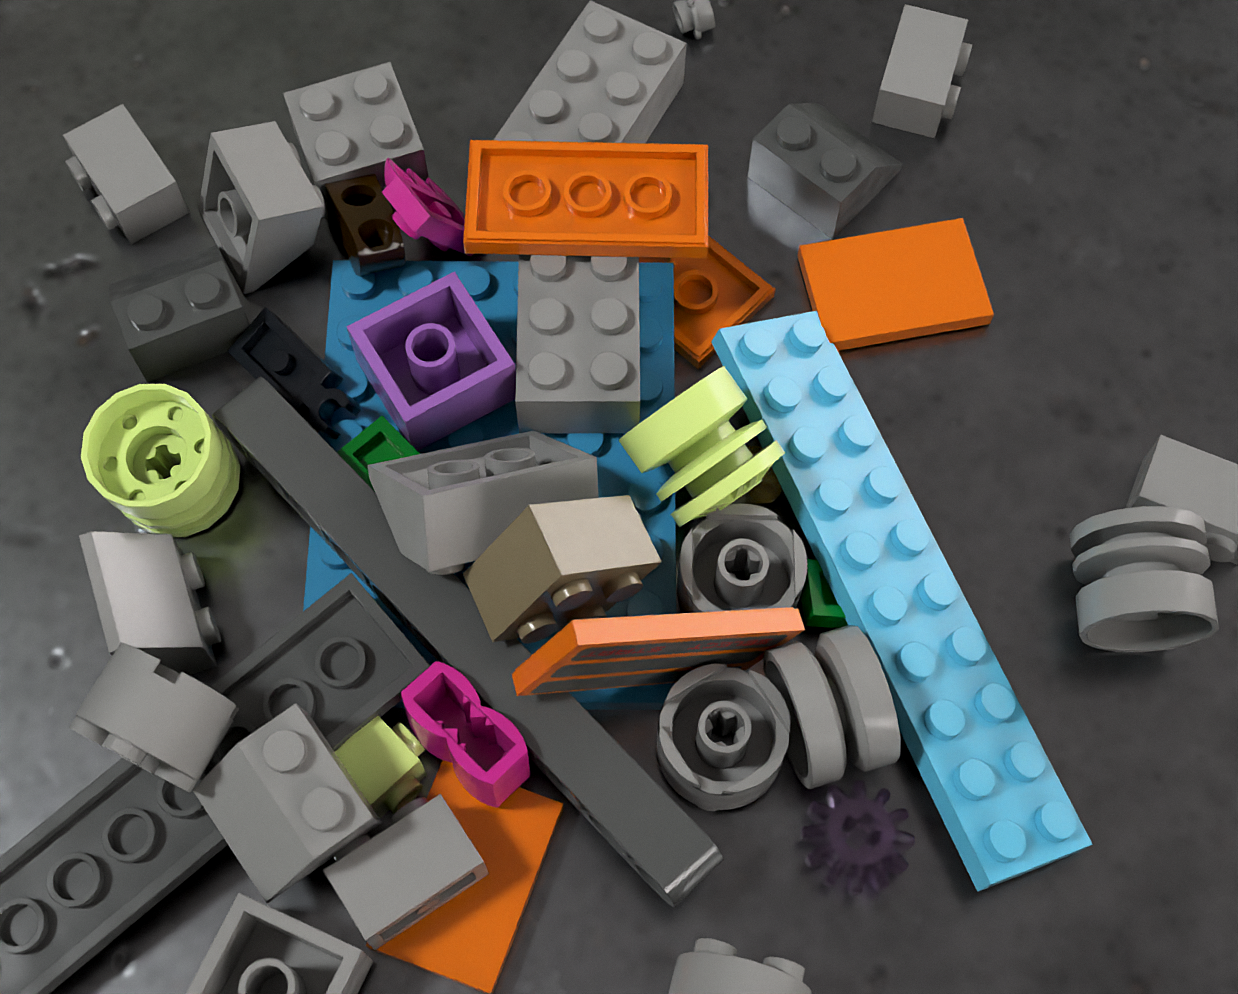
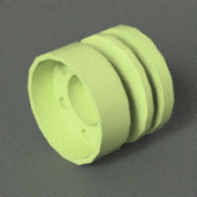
M722 366L691 386L618 440L641 473L652 471L666 463L671 466L675 473L656 493L661 502L684 486L690 493L692 498L670 514L679 527L691 520L705 517L710 512L716 511L717 508L722 510L759 484L773 463L785 454L777 440L754 455L745 445V443L767 428L763 420L752 422L736 431L728 420L744 405L747 398L725 366Z
M138 384L115 393L95 411L83 433L81 460L88 481L106 500L122 511L128 519L132 520L136 526L152 534H171L173 537H187L208 529L228 511L239 490L241 466L233 444L187 392L167 384Z

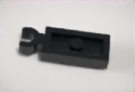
M266 307L228 349V352L255 379L258 377L264 378L306 422L309 420L316 430L331 439L336 440L341 435L331 423L332 415L337 409L343 407L355 416L361 411L356 400L343 391L336 389L344 379L279 316Z

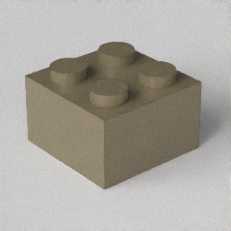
M630 495L528 505L463 573V576L492 642L520 638L522 643L528 644L542 640L552 633L562 630L572 620L607 618L606 612L617 602L632 597L643 588L641 580L662 561Z

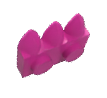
M387 158L384 170L386 188L382 193L396 210L392 215L395 223L415 240L423 236L444 252L451 248L465 254L463 244L465 215L460 208L429 177L424 182L410 168L405 173L396 163Z

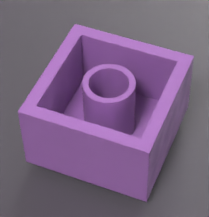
M455 271L346 326L358 364L402 436L417 451L516 399L515 363Z

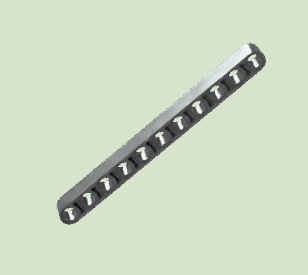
M258 377L212 414V418L232 444L438 662L458 670L470 681L478 694L481 706L501 713L516 726L526 743L528 757L663 900L672 907H676L724 860L719 849L704 831L569 692L516 695L512 673L532 654L517 638L492 642L470 590L454 573L446 575L431 574L400 553L376 493L264 378Z

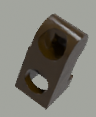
M375 174L325 184L329 230L336 242H342L357 276L405 265V249L399 226L392 218L394 211L387 198L383 195V190ZM354 194H366L369 197V204L353 206L345 203L344 199Z

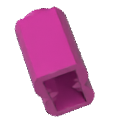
M435 661L401 692L408 720L417 740L432 755L441 760L451 762L462 786L480 802L497 808L530 777L527 746L519 730L501 713L481 706L480 699L473 685L458 670L447 664Z

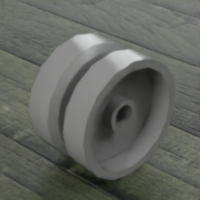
M848 625L821 633L814 655L803 643L797 641L765 650L763 655L764 676L779 690L788 707L790 714V741L787 756L803 786L812 789L840 780L844 774L846 757L853 765L864 772L896 763L900 757L901 744L896 710L879 659L868 638L858 626Z

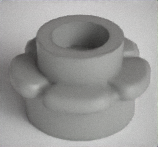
M678 0L672 3L674 16L682 33L692 30L694 38L701 39L702 32L715 28L714 14L709 0Z

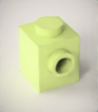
M376 716L335 751L379 819L389 810L396 813L400 808L413 801L423 788L420 781L427 776L422 762L418 758L425 751L421 743L401 722L390 728L379 716Z

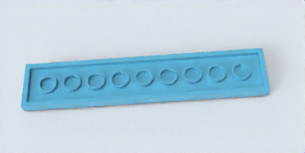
M812 311L720 328L711 343L722 365L725 366L747 398L742 407L750 423L763 420L767 426L766 429L756 435L762 448L777 440L785 452L771 467L823 570V574L838 605L841 606L846 616L845 619L848 625L859 627L868 638L879 659L891 692L899 731L977 892L1076 854L1093 845L834 343L829 342L821 325L818 312Z

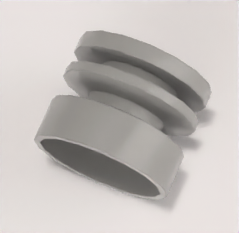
M1140 506L1117 509L1095 515L1074 527L1069 535L1071 551L1074 558H1076L1072 563L1073 573L1078 582L1086 585L1075 596L1079 636L1083 643L1096 649L1115 652L1160 651L1195 644L1211 637L1219 629L1213 584L1211 580L1202 576L1211 566L1208 548L1204 546L1207 543V534L1203 517L1190 510L1175 507Z

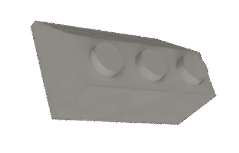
M537 431L514 434L368 465L369 479L400 553L426 569L427 572L437 575L457 573L465 568V563L477 560L528 505L599 498L597 457Z

